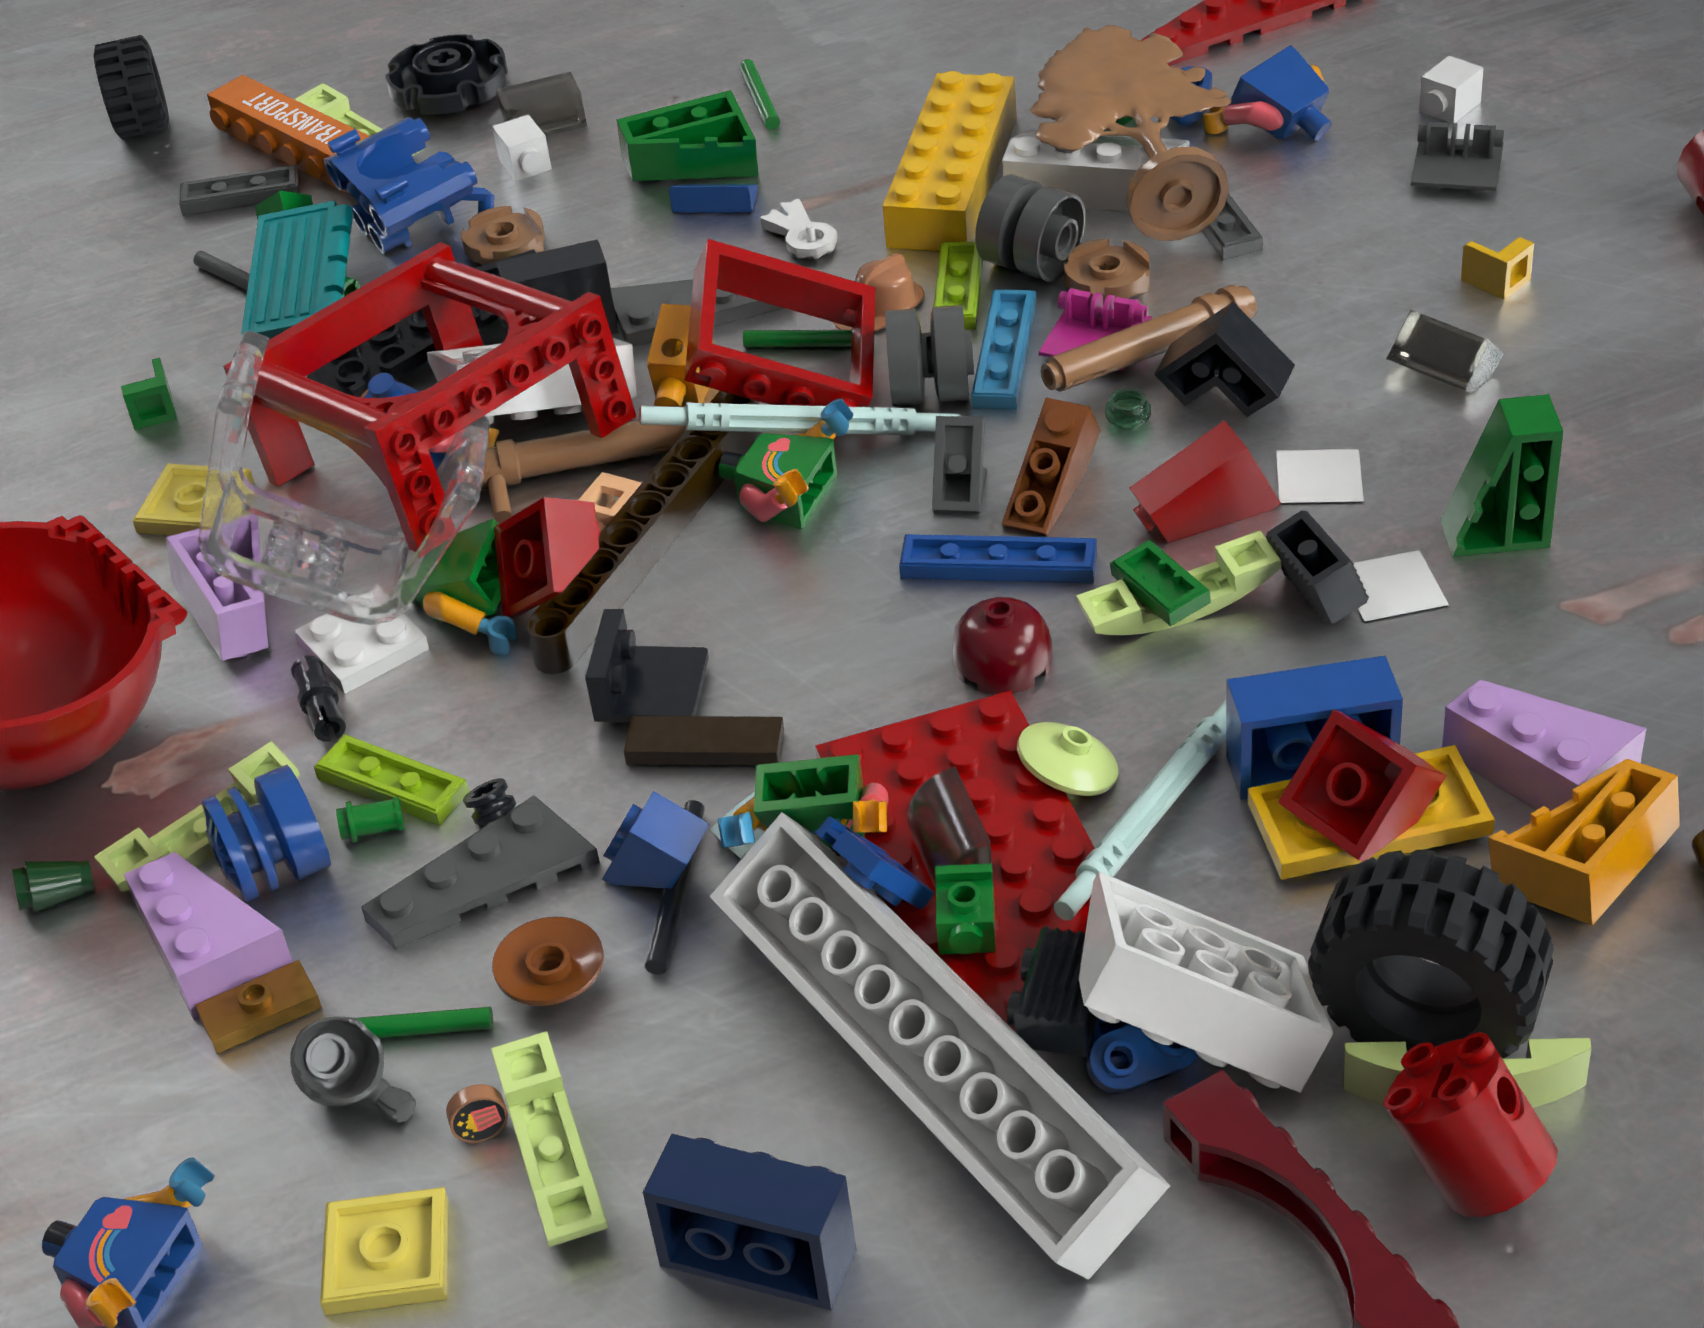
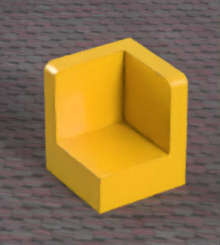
M1519 237L1501 251L1496 252L1473 241L1468 242L1463 246L1461 281L1501 299H1506L1531 280L1534 243Z

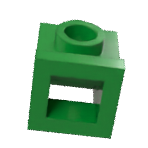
M992 863L935 866L936 928L939 955L996 952Z

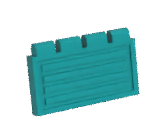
M334 200L258 216L241 337L247 347L261 345L343 298L354 212L351 206L347 204L337 205Z

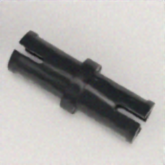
M304 656L309 670H304L300 658L293 663L291 668L292 676L300 690L298 702L304 714L309 715L316 738L323 742H330L332 738L328 731L329 726L333 727L337 739L346 730L345 720L342 718L337 706L339 696L333 683L327 681L321 660L315 656Z

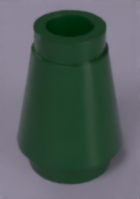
M89 860L80 862L24 861L25 867L12 869L19 911L33 908L34 913L81 896L84 893L94 891Z

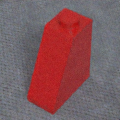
M1225 420L1129 487L1140 503L1132 509L1149 533L1157 528L1168 543L1274 510L1281 505L1249 450Z

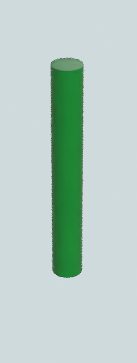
M745 59L739 65L741 73L766 128L769 130L776 129L780 125V119L754 62L750 59Z
M744 330L743 347H851L852 330Z
M491 1006L356 1018L363 1022L378 1038L493 1028Z

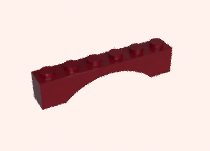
M1220 1070L1163 1102L1164 1141L1199 1180L1229 1187L1262 1201L1289 1218L1314 1241L1333 1267L1345 1293L1352 1328H1459L1458 1321L1450 1307L1440 1299L1434 1300L1417 1282L1415 1273L1409 1263L1401 1255L1392 1254L1376 1237L1375 1231L1367 1217L1358 1210L1352 1211L1336 1194L1335 1187L1329 1176L1318 1167L1313 1169L1298 1152L1291 1135L1283 1127H1275L1261 1112L1259 1104L1250 1090L1244 1086L1238 1087L1223 1070Z

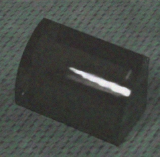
M571 72L496 89L504 122L529 114L545 136L587 127L581 91Z
M1410 310L1386 359L1463 391L1474 392L1488 381L1504 353L1488 339Z
M956 767L946 769L926 781L916 791L910 801L907 811V822L936 889L935 866L992 863L991 845Z

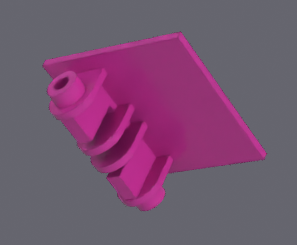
M1070 288L1068 292L1061 291L1058 298V308L1064 309L1039 350V356L1052 357L1152 319V316H1147V306L1141 305L1140 300L1115 298L1114 295H1107L1103 305L1101 293L1096 292L1091 300V292L1080 291L1074 288Z

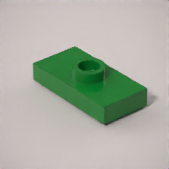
M1151 540L1110 562L1111 575L1116 580L1123 579L1129 591L1170 627L1211 603L1209 589Z

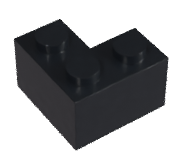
M1231 302L1172 342L1154 375L1184 406L1217 386L1246 417H1249L1280 397L1295 364L1234 302Z

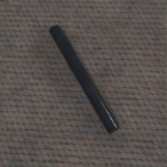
M689 800L684 804L685 810L703 819L705 807L701 802ZM694 854L673 888L663 889L645 962V969L651 974L661 975L667 970Z

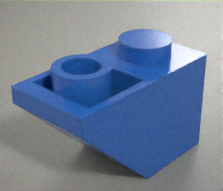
M653 791L643 809L635 804L632 805L603 856L612 862L602 880L612 885L672 889L710 824Z

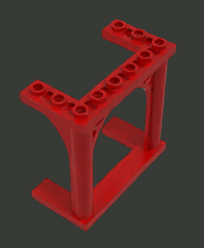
M441 242L223 366L270 483L279 487L315 465L299 422L331 435L346 444L362 458L387 488L408 547L418 554H422L458 531L429 449L567 364H569L592 435L603 438L636 417L599 295L587 292L576 300L569 301L455 262L450 245ZM471 306L497 315L509 325L508 334L501 345L430 388L420 392L386 398L356 397L305 377L422 309L436 351L483 346Z

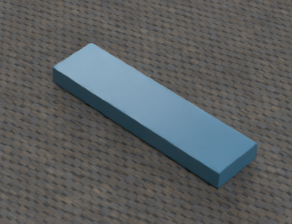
M992 291L971 393L972 408L1017 410L1036 309V291Z

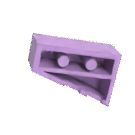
M257 513L166 537L172 584L220 659L225 661L232 658H240L249 653L267 649L268 635Z
M1478 680L1445 706L1442 747L1455 745L1468 769L1537 810L1545 806L1551 811L1573 798L1572 789L1623 760L1630 759L1641 763L1646 728L1491 682Z
M176 852L124 874L140 917L193 1020L200 1018L195 1007L196 1004L293 962L282 929Z

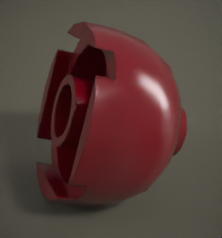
M995 597L982 600L969 607L955 626L952 643L953 667L957 677L965 683V676L969 681L977 683V691L986 694H999L1010 690L1012 693L1026 691L1035 685V677L1044 670L1046 676L1051 670L1053 649L1049 628L1038 610L1025 601L1010 597Z

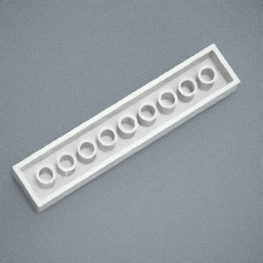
M781 812L710 895V898L1056 1264L1089 1280L1171 1185L871 889H866L843 871L846 864L815 834Z

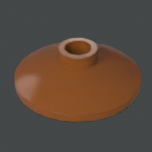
M568 917L539 918L517 927L500 942L493 956L492 971L497 986L509 998L533 1006L553 1005L578 996L593 984L601 972L604 962V951L599 936L587 924Z

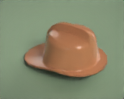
M895 253L882 260L865 263L857 272L856 282L876 287L874 332L886 327L885 311L912 309L920 304L924 298L922 287L913 281L912 274L906 266L905 258L900 253ZM833 322L834 326L839 330H852V327Z

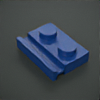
M829 816L816 832V835L833 845L832 848L848 861L843 869L846 874L866 889L870 890L872 888L893 905L898 906L902 899L922 910L935 894L933 890L903 865L889 857L885 850L858 833L853 832V830Z

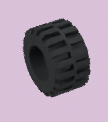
M142 35L96 44L93 55L96 74L103 101L115 133L123 140L167 130L169 125L167 103L157 65L147 40Z

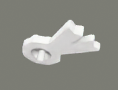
M798 198L792 202H782L780 204L781 212L772 209L770 214L761 216L762 228L785 235L788 252L795 254L798 259H818L834 251L837 243L836 229L827 223L810 222Z

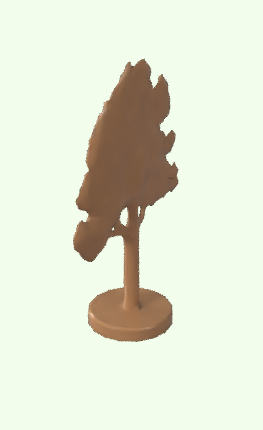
M1107 25L1098 30H1091L1086 27L1063 50H1056L1054 56L1050 57L1044 65V69L1038 73L1040 78L1038 87L1044 92L1039 94V100L1033 104L1030 112L1037 117L1051 118L1056 122L1041 123L1039 129L1035 132L1036 137L1041 143L1067 151L1082 149L1095 142L1099 136H1130L1137 140L1144 147L1150 159L1140 166L1129 183L1126 203L1133 224L1145 236L1159 241L1181 240L1198 234L1214 222L1226 204L1229 192L1226 172L1210 152L1197 147H1174L1167 150L1160 137V130L1167 126L1169 117H1183L1195 112H1204L1213 107L1222 108L1230 104L1232 100L1226 97L1227 92L1221 91L1216 87L1208 90L1192 84V82L1201 81L1204 78L1206 69L1197 66L1188 70L1170 67L1167 63L1183 57L1181 49L1170 38L1151 32L1149 38L1140 41L1132 37L1130 30L1116 25ZM1131 116L1135 119L1138 127H1125L1117 124L1116 120ZM1157 116L1158 123L1152 122L1151 117Z

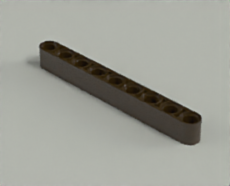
M719 391L710 401V403L759 405V401ZM686 430L601 531L599 550L562 593L540 604L529 617L526 623L534 663L539 671L546 674H559L570 670L579 661L596 639L604 609H620L725 480L719 475V463L722 455L727 451L745 455L762 432Z

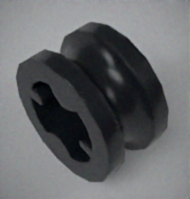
M504 778L485 782L464 796L463 802L466 808L474 809L471 817L476 825L495 821L516 806L517 803L513 795H506L505 793L508 785Z

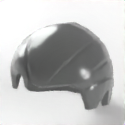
M328 1017L306 1026L297 1035L290 1054L291 1073L296 1085L309 1099L331 1107L348 1106L367 1099L371 1104L376 1105L387 1119L397 1123L405 1122L413 1115L416 1100L411 1093L401 1088L390 1086V1083L382 1079L384 1049L380 1039L363 1022L353 1017Z

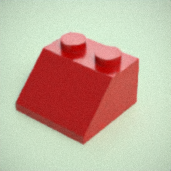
M543 497L494 527L503 616H508L513 620L562 593L599 550L600 527L596 521L594 502Z

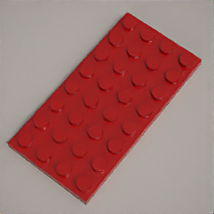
M1011 690L815 745L817 758L858 754L864 787L869 783H877L885 787L889 798L887 806V832H865L864 838L885 850L889 857L903 865L935 892L922 910L902 899L898 906H895L875 891L876 895L1007 1023V1007L1011 992L1013 990L1022 992L1024 982L1021 980V962L1026 947H1036L1041 929L1047 926L1051 930L1058 927L1063 932L1070 929L1074 933L1080 930L1086 933L1091 897L1071 920H1063L1058 917L1054 911V905L1076 879L1077 868L1086 860L1090 852L1095 849L1066 793L1040 781L1030 773L1020 760L1017 752V742L1022 731L1030 725ZM992 863L996 952L939 955L936 928L935 866ZM1010 1026L1016 1032L1015 1026Z

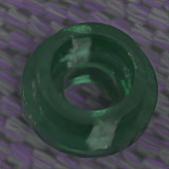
M1122 388L1114 391L1105 405V417L1108 422L1122 429L1136 428L1147 422L1151 416L1149 401L1142 391L1135 388Z

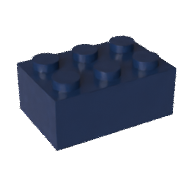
M671 1134L643 1190L660 1266L832 1310L857 1251L845 1175L837 1174L822 1166L808 1167L779 1160L765 1152L757 1151L750 1153L721 1146L707 1138L693 1139Z

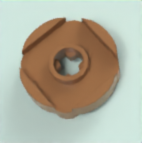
M511 206L494 207L474 215L468 221L470 228L466 232L462 229L461 232L465 254L469 259L483 266L532 249L536 253L543 252L545 232L540 215L524 207V214L512 213Z
M1109 239L1091 240L1076 246L1069 254L1068 263H1064L1065 285L1068 290L1074 288L1080 291L1091 292V300L1096 292L1101 293L1103 305L1107 295L1128 299L1135 295L1144 294L1150 289V257L1141 246L1130 241L1123 240V247L1109 246Z

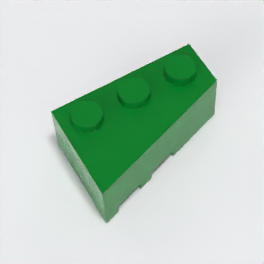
M731 90L616 119L621 157L632 181L759 176L756 139Z
M1549 394L1498 400L1440 518L1452 557L1551 547L1563 428Z

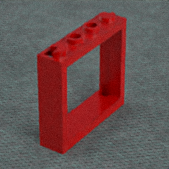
M707 239L694 269L684 381L770 405L827 406L836 399H842L848 407H868L873 398L876 287ZM716 290H723L852 327L850 382L712 344ZM697 367H700L699 373L696 372Z

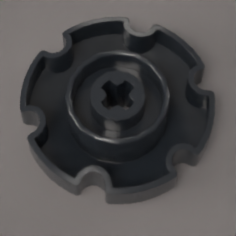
M455 34L430 38L426 43L413 44L405 48L388 63L389 73L385 75L390 98L397 106L405 110L420 109L421 114H449L464 111L465 107L472 104H483L496 96L506 85L505 75L508 73L505 53L496 42L490 39L475 40L473 35Z

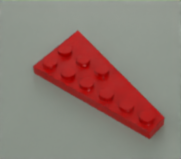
M1203 0L1162 27L1157 28L1154 33L1170 38L1183 52V57L1167 63L1169 66L1207 54L1211 45L1226 42L1231 46L1242 42L1243 34L1257 30L1260 35L1312 18L1313 10L1323 7H1330L1336 10L1346 6V0ZM1150 34L1142 38L1140 41L1149 38Z

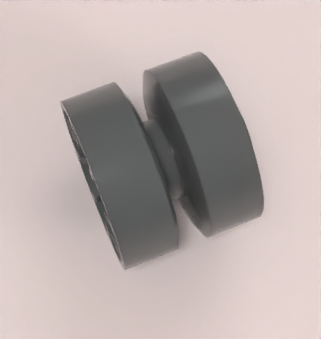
M1012 174L1003 176L989 190L978 215L975 231L978 254L984 261L1008 269H1018L1023 274L1047 282L1056 281L1064 275V263H1068L1069 254L1076 246L1082 244L1086 225L1084 203L1077 194L1051 186L1043 187L1038 182Z
M963 305L933 307L930 319V332L928 333L921 332L919 315L915 308L885 311L892 405L922 404L925 394V378H934L936 395L940 402L969 400L968 375H974L971 329L964 330Z

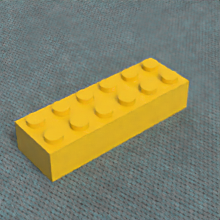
M958 71L936 73L882 205L886 248L940 252V245L943 242L973 241L981 206L993 186L1017 119L1015 77L1001 76L997 73L971 75L962 74Z

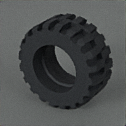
M1399 850L1380 855L1378 861L1372 857L1354 866L1352 871L1344 874L1336 883L1310 949L1311 955L1308 960V970L1313 983V989L1321 1006L1328 1005L1326 1010L1329 1017L1338 1027L1346 1026L1350 1030L1351 1038L1357 1042L1405 1041L1406 1050L1408 1051L1421 1043H1432L1436 1047L1457 1039H1464L1474 1033L1483 1032L1488 1035L1501 1058L1505 1059L1519 1050V1046L1525 1043L1533 1032L1553 965L1552 954L1554 948L1552 938L1547 928H1545L1546 923L1535 905L1527 906L1525 894L1513 883L1507 886L1499 881L1500 878L1497 872L1484 865L1481 869L1466 864V858L1450 854L1447 859L1434 856V851L1415 850L1411 855H1404Z

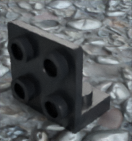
M604 609L585 675L594 722H630L632 716H696L709 660L708 649L705 647L636 646L634 630H627L624 609Z

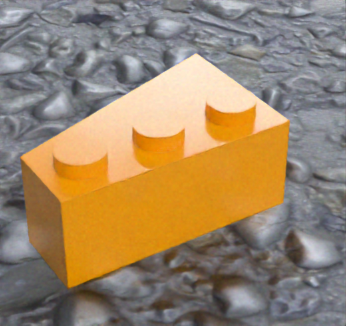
M1630 759L1623 760L1572 789L1573 798L1551 811L1545 806L1530 813V823L1509 835L1505 831L1500 830L1488 837L1491 870L1499 874V881L1508 886L1513 883L1525 894L1527 901L1593 926L1680 827L1678 775Z

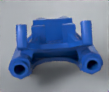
M407 117L359 141L360 136L358 132L353 129L327 142L331 152H336V154L324 159L325 168L335 186L339 190L347 188L348 193L356 200L357 204L351 206L354 210L353 219L365 236L370 234L373 242L383 254L403 243L406 247L411 246L412 242L408 227L435 211L438 212L439 217L447 225L454 223L450 207L461 200L478 201V213L494 208V195L485 188L473 187L478 183L473 168L467 161L460 163L455 161L449 153L441 151L419 164L414 161L412 155L426 148L425 142L430 140L429 131L420 118L413 120V118Z

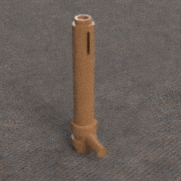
M1235 285L1220 288L1215 294L1207 293L1196 297L1188 306L1049 357L1046 360V364L1041 366L1042 381L1049 390L1061 392L1167 352L1172 342L1231 302H1234L1250 319H1253L1257 312L1255 297L1247 287Z
M639 421L625 423L603 438L592 435L590 430L517 443L512 439L497 441V446L484 449L482 444L469 446V451L458 453L465 489L476 487L477 491L489 490L493 518L496 522L502 523L512 517L507 486L520 484L523 478L669 452L686 430L685 426L640 425Z

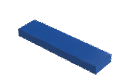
M905 534L899 563L900 579L1094 583L1097 539Z

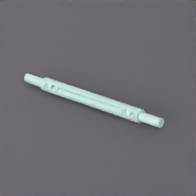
M686 402L685 407L640 406L639 424L685 426V430L805 433L819 421L823 420L821 412L826 406ZM849 407L854 415L848 421L849 429L846 434L913 436L915 431H935L936 416H959V414L916 413L914 408Z
M1226 699L1211 717H1205L1199 722L1188 738L1183 741L1179 749L1118 822L1101 839L1095 849L1090 852L1086 860L1080 864L1076 870V879L1054 905V911L1058 917L1063 920L1073 919L1091 897L1093 881L1098 871L1114 878L1135 849L1226 741Z

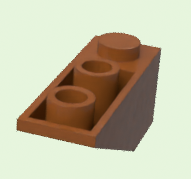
M1045 398L1001 523L1003 527L1048 536L1085 475L1101 431L1090 406Z

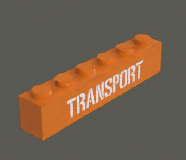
M243 74L207 94L211 108L209 112L210 118L219 130L286 162L290 166L298 165L299 170L337 188L325 168L324 159L336 154V152H331L327 142L354 128ZM356 130L360 136L359 141L369 137V135ZM347 188L339 190L349 194Z

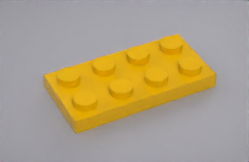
M1455 745L1414 753L1447 776L1420 820L1370 858L1374 857L1377 860L1380 855L1387 852L1401 850L1405 854L1415 850H1424L1493 835L1495 819ZM1291 779L1248 788V806L1281 880L1362 863V861H1358L1277 803Z

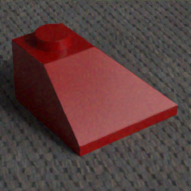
M1334 709L1277 803L1358 861L1364 862L1420 820L1447 775L1404 746Z

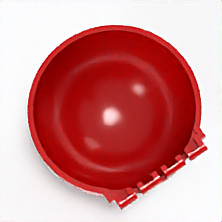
M82 515L69 520L59 516L46 523L32 521L0 522V791L33 788L66 778L96 762L119 743L138 719L154 687L161 660L162 641L175 635V626L181 624L187 616L186 609L165 590H161V587L139 566L133 564L127 555L108 538H105L104 534Z

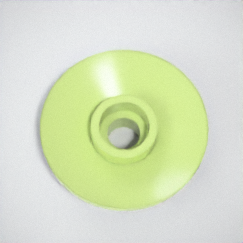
M1040 722L1025 728L1017 742V752L1023 765L1040 781L1057 790L1080 796H1094L1110 790L1117 780L1119 768L1111 751L1102 742L1081 728L1056 722Z

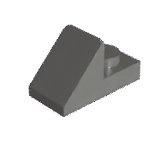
M936 416L932 495L933 511L980 512L987 476V469L983 466L985 419L983 417Z

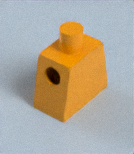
M661 305L647 359V367L656 397L654 406L685 407L686 402L703 403L709 390L708 387L684 381L691 305ZM697 367V373L700 372V367Z

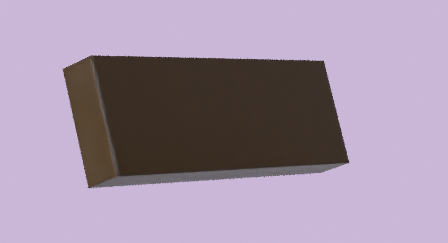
M632 716L624 748L626 765L757 766L779 763L784 735L783 717Z

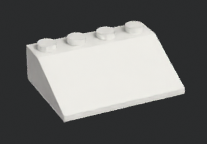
M1030 129L1011 138L1002 160L1003 176L1012 174L1038 182L1043 187L1051 186L1077 194L1082 199L1085 209L1128 212L1126 196L1129 183L1140 166L1150 159L1144 147L1130 136H1099L1095 142L1076 151L1061 150L1041 143L1035 135L1037 130ZM1161 138L1167 150L1174 147H1190L1189 140Z
M613 338L631 398H637L633 346L630 343ZM502 343L427 352L428 362L437 382H440ZM569 364L470 425L494 423L493 416L510 414L512 420L532 419L538 417L537 410L554 408V414L581 412V401Z
M1098 871L1092 886L1079 974L1084 1006L1103 1021L1115 1024L1121 1020L1141 1028L1145 1035L1160 1044L1172 1045L1175 1042L1193 1049L1198 1056L1212 1065L1225 1067L1228 1063L1247 1071L1252 1078L1267 1087L1279 1088L1282 1085L1301 1093L1334 1034L1325 1010L1313 989V983L1304 956Z

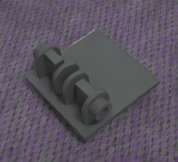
M1428 121L1427 125H1419L1418 147L1411 186H1423L1427 189L1457 188L1466 189L1471 192L1496 191L1504 145V130H1496V125H1474L1473 140H1470L1471 124H1466L1464 139H1457L1458 123H1453L1451 138H1448L1449 123Z

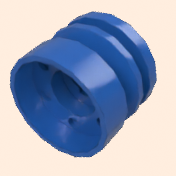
M284 765L254 779L258 800L256 804L249 806L235 786L227 789L228 800L233 811L230 815L226 816L215 795L203 799L201 802L206 817L207 830L205 832L224 877L238 890L245 903L259 896L252 876L256 872H259L268 890L273 892L279 888L275 868L277 863L284 861L289 871L297 880L331 866L330 855L316 817L298 779L288 765Z

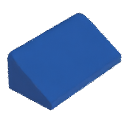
M758 184L673 185L669 189L672 212L751 213L758 192Z

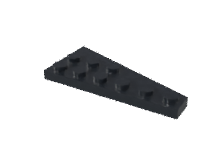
M532 249V250H529V251H526V252H523V253H520V254H517V255H514V256H511V257H508V258H505V259H502V260H499V261H503V260H507V259H512V258H516V257H520V256H525V255H529V254H534V253H536V252H535L534 249ZM496 262L475 268L499 276ZM471 306L478 330L500 318L497 315ZM422 309L307 375V378L356 397H361L368 389L370 380L380 373H389L395 380L401 378L427 362V352L436 351Z

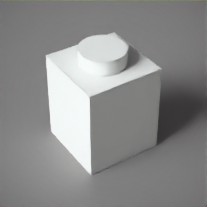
M1447 56L1421 77L1419 112L1452 124L1456 123L1481 103L1483 67Z
M529 114L492 126L499 161L515 182L552 170L546 136Z

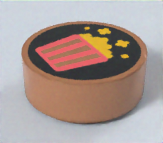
M485 1084L471 1085L461 1089L452 1096L446 1107V1116L452 1134L457 1139L467 1143L484 1142L495 1137L503 1130L508 1120V1112L502 1094L496 1088Z

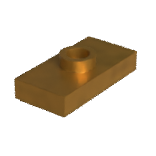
M296 960L195 1005L217 1054L322 1008L319 997L300 960Z

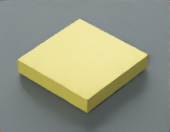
M168 463L133 519L136 533L172 536L232 520L254 483L251 469Z
M445 1187L326 1202L320 1304L325 1316L447 1300L449 1199Z

